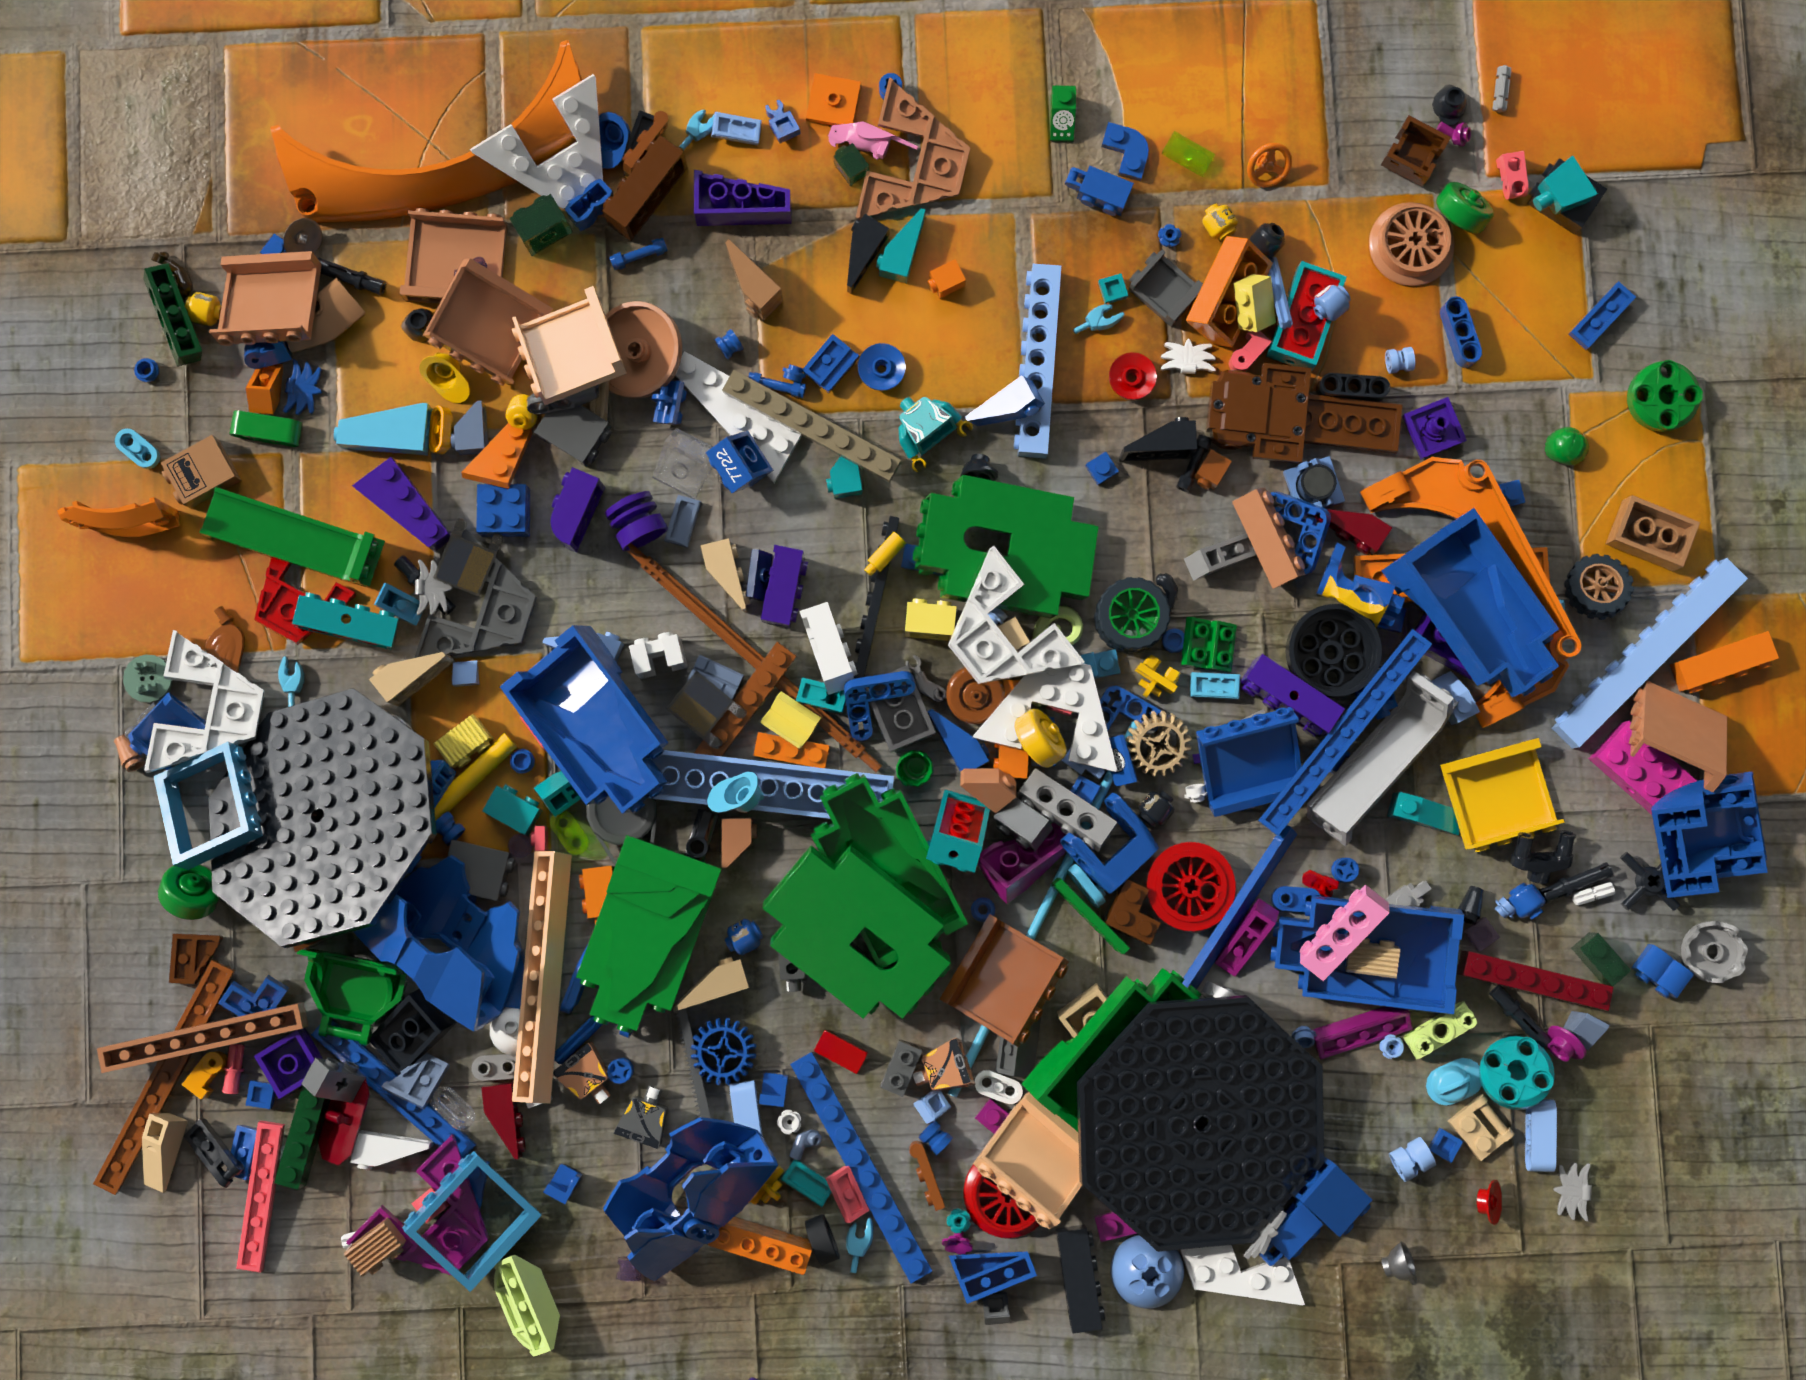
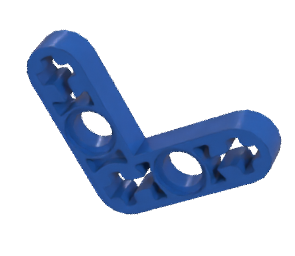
M1271 492L1273 499L1277 497L1276 501L1278 503L1286 504L1285 507H1274L1276 512L1280 513L1282 518L1303 525L1295 553L1302 560L1305 559L1307 554L1302 553V550L1313 553V555H1307L1305 563L1308 564V567L1303 569L1305 574H1309L1316 568L1330 525L1331 515L1327 509L1282 492ZM1294 504H1298L1302 508V514L1299 517H1295L1291 513V508ZM1321 513L1320 517L1323 519V522H1319L1318 524H1316L1317 520L1312 517H1307V515H1317ZM1309 534L1315 536L1317 540L1314 548H1310L1306 544V537Z
M900 671L856 678L845 683L844 694L850 731L855 740H867L873 733L868 702L907 696L914 692L916 685L914 676L910 672ZM878 684L886 686L881 691H876L873 688ZM855 707L864 708V711L861 713L852 712ZM858 722H863V730H859Z
M1119 686L1109 687L1100 699L1101 705L1103 702L1108 705L1111 700L1108 693H1114L1115 691L1119 692L1118 697L1121 699L1120 702L1115 701L1111 708L1116 709L1114 713L1109 708L1101 706L1102 711L1107 712L1109 715V722L1106 724L1107 732L1118 713L1133 721L1138 720L1142 723L1141 718L1143 714H1146L1147 708L1151 712L1155 711L1157 715H1160L1162 711ZM1133 702H1137L1142 706V713L1138 716H1134L1129 712V705ZM1162 726L1154 727L1150 731L1156 732Z

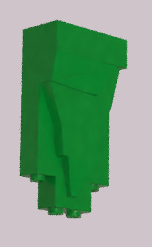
M856 773L846 778L845 784L839 787L834 784L822 791L824 795L820 796V799L833 823L828 825L825 822L815 827V832L811 834L820 853L835 864L851 845L943 918L944 926L942 928L945 935L968 924L939 865L926 859L929 845L900 789L897 791L894 788L889 789L881 794V799L877 800L864 774L859 776ZM866 927L862 929L860 933L879 968L882 969L898 961V954L893 948Z
M626 835L606 891L605 900L576 978L582 979L580 984L587 987L595 988V985H599L589 1014L595 1016L594 1021L604 1025L612 1022L618 1024L617 1029L631 1033L632 1030H638L648 1003L652 1004L651 1009L665 1013L666 1009L672 1010L722 872L721 868Z
M1162 968L1148 986L1144 985L1137 978L1133 982L1126 976L1077 1036L1066 1042L1062 1040L1038 1063L1023 1081L1022 1085L1038 1102L1054 1115H1058L1078 1132L1077 1082L1148 1002L1199 999L1202 994L1192 985L1188 988L1182 983L1185 979L1174 970L1169 973Z

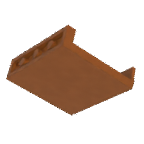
M989 914L940 1000L998 1034L1011 1044L1020 1047L1021 1043L1024 1044L1028 1040L1031 1033L1029 1029L1032 1024L1037 1022L1042 1016V1007L1046 1000L1049 1001L1056 991V983L1066 975L1069 961Z

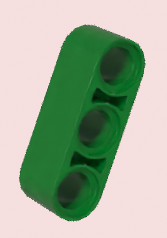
M235 410L229 435L241 439L298 447L303 423L288 418Z

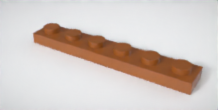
M776 642L694 753L723 757L797 656L782 644Z

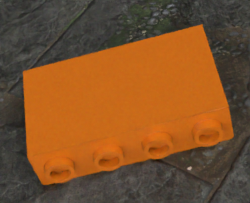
M733 1217L725 1226H722L719 1229L720 1234L718 1238L708 1243L711 1247L804 1275L812 1252L809 1239L737 1217Z

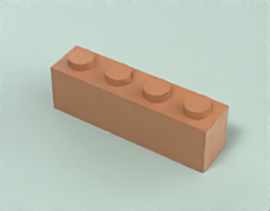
M1259 488L1232 501L1272 588L1281 587L1306 575L1303 570L1305 569L1304 563L1294 551V541L1283 527L1284 520L1273 506L1274 499L1268 490L1266 491L1265 488Z

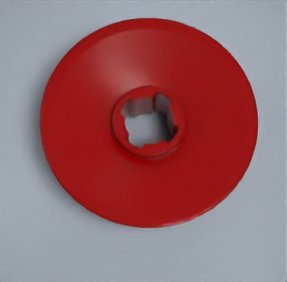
M1498 1180L1491 1181L1488 1189L1480 1188L1477 1194L1478 1212L1480 1214H1487L1490 1223L1493 1225H1497L1502 1211V1191Z

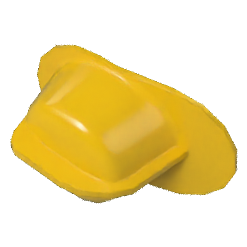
M437 352L434 356H428L420 362L419 371L421 376L444 399L452 403H461L469 397L470 386L460 372L461 367L458 360L449 354Z

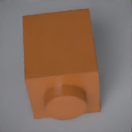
M1211 449L1195 474L1194 479L1197 480V484L1202 488L1215 490L1232 461Z

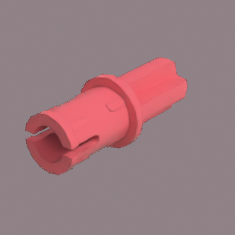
M231 1044L229 1046L227 1067L223 1069L226 1072L222 1093L239 1094L241 1072H244L242 1061L245 1047L242 1044Z

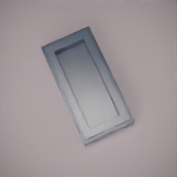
M681 495L677 496L664 539L665 542L686 548L689 547L701 507V501Z

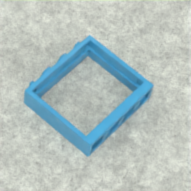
M226 742L154 776L174 866L189 870L263 836L260 825L262 820L257 812V799L252 791V778L247 770L246 755H244L242 747ZM225 760L241 827L192 849L178 782Z
M475 1151L459 1161V1167L453 1174L451 1172L448 1173L441 1180L439 1189L435 1193L430 1192L423 1199L422 1207L417 1212H411L404 1222L405 1225L402 1227L410 1238L470 1292L541 1216L534 1206ZM478 1166L512 1197L524 1211L477 1262L463 1274L421 1236L417 1230Z

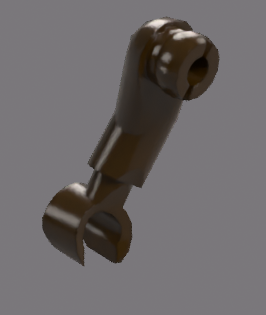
M154 252L151 260L160 264L169 263L181 296L188 297L190 291L193 290L188 271L175 261H170L167 252H160V254Z

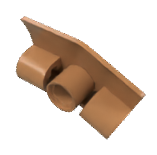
M337 278L317 293L316 305H320V309L314 314L311 340H301L300 342L286 341L292 353L333 341L366 314Z

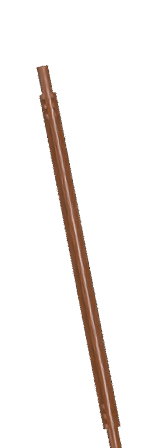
M632 543L628 545L630 550L627 552L641 564L640 567L750 665L755 669L758 668L764 660V657L652 557H647ZM783 675L775 687L796 701L799 688ZM800 703L821 717L818 725L856 759L859 757L876 773L879 771L882 765L865 751V746L858 740H855L829 714L821 708Z

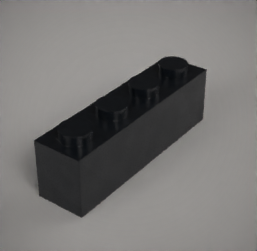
M1085 1224L1057 1228L1056 1236L1071 1331L1074 1334L1102 1329L1101 1322L1106 1320L1104 1308L1098 1304L1097 1296H1102L1100 1282L1095 1281L1094 1271H1098L1096 1256H1091L1090 1246H1094L1092 1231H1087Z

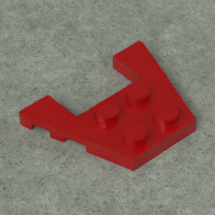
M271 557L254 620L299 645L313 633L312 631L295 628L292 625L299 595L305 596V593L281 581L290 568L291 563ZM336 582L324 601L330 602V599L334 598L345 601L347 605L355 598L356 593Z

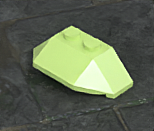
M516 1255L500 1260L494 1266L496 1269L494 1290L513 1335L524 1347L530 1350L533 1357L553 1350L560 1314L541 1269Z

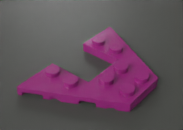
M451 1134L416 1170V1173L435 1191L439 1189L441 1180L448 1173L451 1172L453 1174L459 1167L458 1163L462 1159L455 1136ZM469 1177L446 1199L451 1206L421 1235L457 1269H460L489 1239ZM383 1204L345 1242L348 1245L353 1244L388 1217L406 1239L405 1244L402 1246L404 1251L395 1259L421 1264L422 1267L437 1269L442 1273L451 1275L404 1232L402 1228L404 1224Z

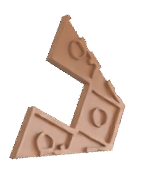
M889 78L878 126L924 138L913 182L867 171L855 219H862L864 214L875 216L959 196L970 147L957 138L948 127L946 128L923 105L914 100V97L897 85L892 78Z

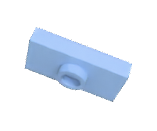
M715 112L711 137L758 145L762 120Z

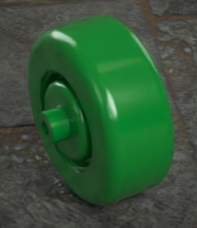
M1459 182L1448 183L1436 199L1437 207L1453 225L1470 233H1481L1494 217L1493 208L1481 196L1480 192Z
M198 865L189 870L177 866L170 867L164 873L158 888V899L163 908L170 914L186 920L202 919L210 915L215 910L220 897L212 892V871L203 865Z

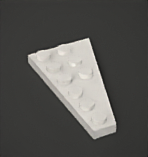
M684 351L675 376L679 381L684 382V386L730 436L746 430L749 431L774 470L767 476L775 484L802 435L723 393L722 389L730 376Z

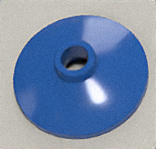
M878 343L871 345L863 351L859 358V376L864 384L871 389L878 391L890 390L896 387L905 375L906 364L904 357L896 347L890 344ZM883 365L886 367V371L880 373L877 368Z

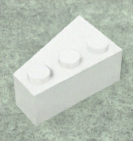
M828 602L800 611L828 695L844 690L845 683L854 679L853 676L858 673L854 662H848L847 657L851 656L847 642H841L844 634L840 623L835 625Z

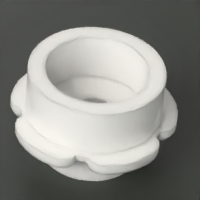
M1193 784L1185 788L1186 795L1184 797L1190 799V802L1194 803L1205 800L1204 796L1207 795L1205 784Z
M790 1109L785 1110L778 1117L777 1125L784 1134L796 1133L801 1127V1116L798 1112H792Z

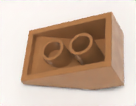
M728 239L725 242L728 255L744 297V303L747 306L746 310L753 318L759 317L764 322L783 302L781 288Z

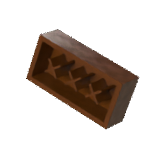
M661 135L657 140L650 142L645 156L642 159L639 158L634 163L628 178L624 177L617 187L618 191L613 197H608L603 204L604 209L602 211L608 226L629 241L634 239L688 168L684 152Z

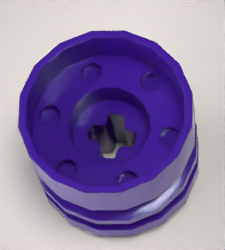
M650 491L629 495L612 505L604 513L608 520H612L610 523L612 529L623 528L616 535L623 551L630 550L628 546L630 543L637 548L642 547L661 537L668 530L661 513L649 515L657 508L656 503L651 502L653 497Z

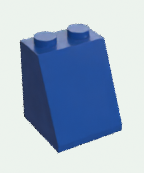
M1325 1157L1323 1166L1311 1174L1306 1180L1307 1184L1295 1196L1339 1237L1342 1234H1348L1352 1230L1355 1219L1359 1215L1363 1216L1371 1207L1369 1203L1372 1201L1335 1163Z

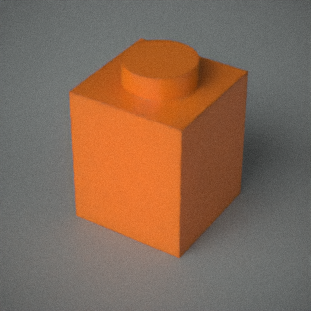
M956 259L931 270L929 274L930 280L927 281L932 293L937 292L940 299L966 285V279Z

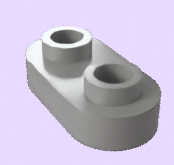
M507 1054L480 1056L472 1064V1073L475 1078L482 1081L512 1079L515 1074L516 1056ZM506 1062L512 1064L513 1068L511 1071L505 1069ZM481 1064L487 1065L488 1070L486 1073L481 1072Z

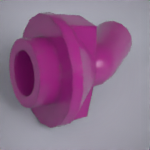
M1440 122L1437 127L1438 131L1452 138L1454 145L1464 147L1470 141L1471 128L1465 122L1458 124L1455 129L1444 122Z

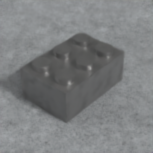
M906 665L889 673L900 671L910 672L908 665ZM878 684L874 686L873 689L876 691H881L885 689L886 686L883 684ZM915 687L913 693L907 696L869 702L890 753L929 738L936 733L917 687Z

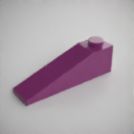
M1051 824L1053 830L1036 852L1029 847L1024 849L1013 839L1004 843L1002 841L993 843L980 853L977 864L990 887L1006 904L1026 891L1067 852L1060 842L1066 834L1061 831V827L1057 824Z

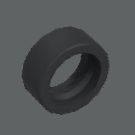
M821 1214L806 1220L807 1235L819 1264L823 1266L840 1259L834 1235L825 1215Z

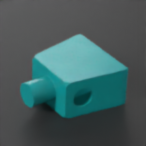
M1571 156L1539 184L1538 190L1541 194L1533 199V204L1538 211H1542L1549 206L1556 215L1590 202L1598 193L1575 157Z

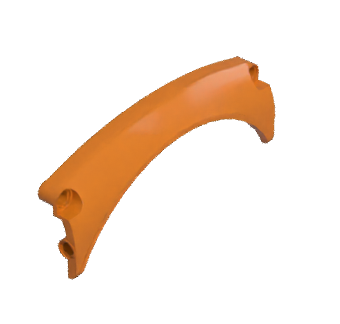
M569 40L560 43L555 63L534 100L511 123L537 166L577 142L552 100L582 81ZM278 124L270 127L276 147V155L288 189L295 199L297 209L304 218L312 219L315 222H356L407 216L408 210L416 211L417 208H424L431 211L451 206L518 182L471 151L445 162L424 167L374 169L355 166L326 157L294 140ZM315 205L313 211L308 213L306 212L309 206Z

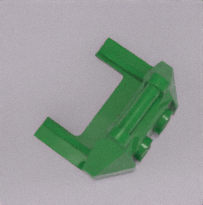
M317 949L298 951L297 954L308 956L304 981L318 1010L322 1014L318 1035L323 1037L330 1035L358 1041L360 1045L368 1046L374 1025L403 1000L407 985V974L398 966L356 956ZM337 1018L363 1024L362 1032L332 1026V1019Z

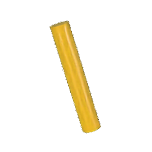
M503 733L449 785L434 808L435 821L444 813L451 811L518 747L506 733Z

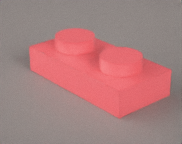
M843 1166L825 1178L845 1223H851L869 1211L850 1166Z

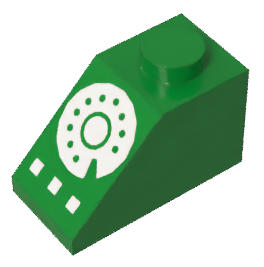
M1052 85L1050 95V141L1074 142L1076 86Z

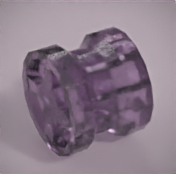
M618 1257L617 1263L620 1268L616 1274V1279L623 1281L641 1280L642 1274L631 1264L628 1257Z

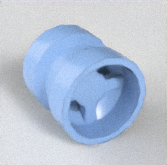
M1405 347L1400 351L1395 349L1386 351L1385 363L1388 373H1397L1399 370L1407 372L1415 369V354L1412 347Z

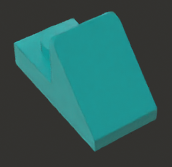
M802 678L796 698L798 703L818 707L826 712L843 713L846 703L844 690L828 695L823 682Z

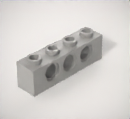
M1036 768L1019 790L1017 799L1039 812L1050 823L1054 822L1060 826L1064 834L1071 833L1075 837L1081 838L1092 851L1096 850L1099 852L1117 825V821ZM1041 795H1048L1052 801L1045 803L1039 797ZM1067 808L1072 812V815L1064 816L1059 810ZM1089 822L1092 825V829L1085 830L1080 826V823Z

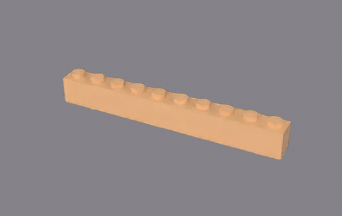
M534 851L512 1102L551 1104L572 855L555 851Z

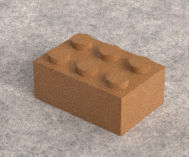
M1631 495L1622 500L1606 545L1675 571L1684 566L1700 522Z

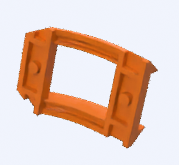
M155 497L149 498L150 502L138 505L133 503L109 509H94L74 501L72 502L73 506L62 507L57 510L62 521L79 527V529H91L103 534L119 537H142L179 527L178 510Z

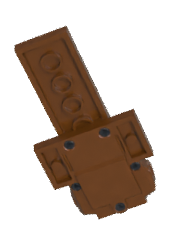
M1263 363L1261 376L1240 370H1226L1221 372L1217 381L1212 382L1210 386L1206 432H1210L1212 442L1222 449L1236 450L1252 445L1254 446L1253 459L1294 464L1302 463L1304 443L1397 453L1402 405L1309 394L1311 368Z

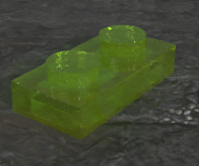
M1175 131L1162 151L1164 156L1203 177L1215 156L1211 151Z

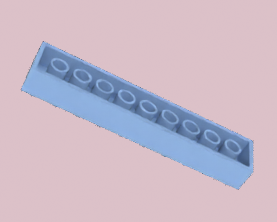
M664 750L660 756L652 760L668 781L662 786L663 791L652 799L708 805V795L719 782L745 772H753L758 777V786L764 794V799L759 801L752 810L829 819L830 817L820 799V796L824 795L822 792L824 789L834 784L837 787L845 784V779L853 774L858 773L859 776L864 774L877 800L882 798L881 794L893 788L894 776L668 750Z

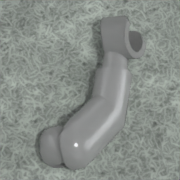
M916 655L913 656L917 662L915 667H912L909 661H906L905 665H908L909 670H912L914 673V680L919 692L936 702L943 701L946 698V690L927 679L924 671H921L920 658Z

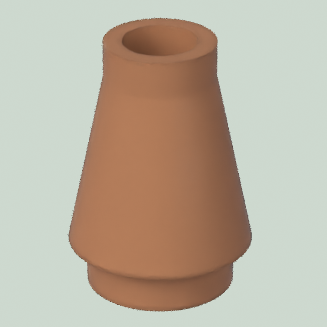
M127 734L121 735L114 740L122 768H126L128 772H133L145 765V755H139L129 746L131 743Z

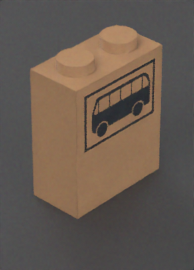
M213 435L161 462L164 471H162L163 477L168 484L172 483L176 490L173 492L175 499L180 505L183 504L190 509L213 497L215 487L226 490L242 481L220 440Z

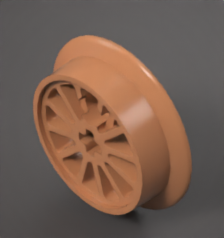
M1401 203L1387 209L1377 218L1370 232L1369 250L1375 266L1386 278L1405 286H1420L1436 280L1446 271L1454 254V236L1446 219L1435 209L1421 203ZM1410 217L1416 218L1415 228L1413 227ZM1404 219L1407 228H1405L1397 220ZM1421 219L1428 222L1423 229H1420ZM1393 226L1401 234L1389 232V228ZM1427 236L1435 238V246L1429 245ZM1387 238L1401 242L1389 246ZM1401 248L1403 252L1395 258L1391 251ZM1423 252L1433 260L1432 263L1427 264ZM1405 254L1410 255L1408 265L1400 262V259ZM1415 254H1417L1420 267L1413 266Z

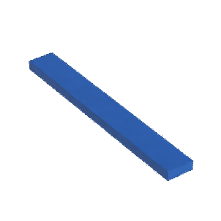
M1286 825L1282 832L1274 837L1235 897L1231 907L1185 974V980L1182 984L1187 988L1192 985L1197 990L1297 836V833L1291 826Z
M332 1019V1026L343 1028L338 1022ZM320 1025L311 1034L342 1063L350 1061L358 1065V1070L366 1076L367 1084L437 1146L440 1147L453 1134L461 1157L464 1159L477 1145L430 1103H428L424 1110L383 1090L381 1087L386 1081L390 1082L398 1075L364 1045H360L358 1041L335 1036H319Z

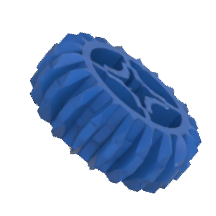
M717 1018L715 1027L711 1021H708L706 1024L709 1030L707 1031L704 1027H700L698 1030L703 1036H693V1039L699 1042V1044L691 1045L692 1050H697L696 1054L691 1055V1059L698 1058L699 1060L698 1063L694 1064V1068L703 1067V1070L699 1072L700 1076H703L706 1072L709 1073L707 1082H711L713 1076L717 1077L716 1085L721 1084L722 1078H725L726 1085H730V1076H733L734 1080L738 1082L740 1081L738 1072L746 1076L748 1072L744 1066L749 1068L754 1066L752 1062L748 1061V1058L753 1059L757 1056V1054L749 1052V1049L757 1047L755 1043L748 1044V1041L754 1036L750 1034L745 1037L743 1033L748 1030V1027L744 1026L741 1031L737 1028L740 1025L738 1020L734 1023L733 1027L730 1026V1018H726L725 1025H722L721 1019ZM723 1031L719 1044L704 1045L712 1033ZM730 1032L739 1038L743 1050L731 1046ZM725 1041L727 1049L729 1048L730 1052L734 1053L726 1054L724 1059H722L716 1049H720ZM704 1052L716 1057L717 1070L713 1069L706 1062ZM742 1058L738 1067L730 1071H724L727 1059Z

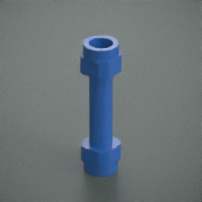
M664 239L652 240L653 244L623 255L620 252L613 254L609 258L614 271L626 268L625 264L654 253L657 256L664 254V252L668 251Z
M749 373L748 377L769 389L791 393V397H804L806 384L796 381L791 384L764 378L760 373Z

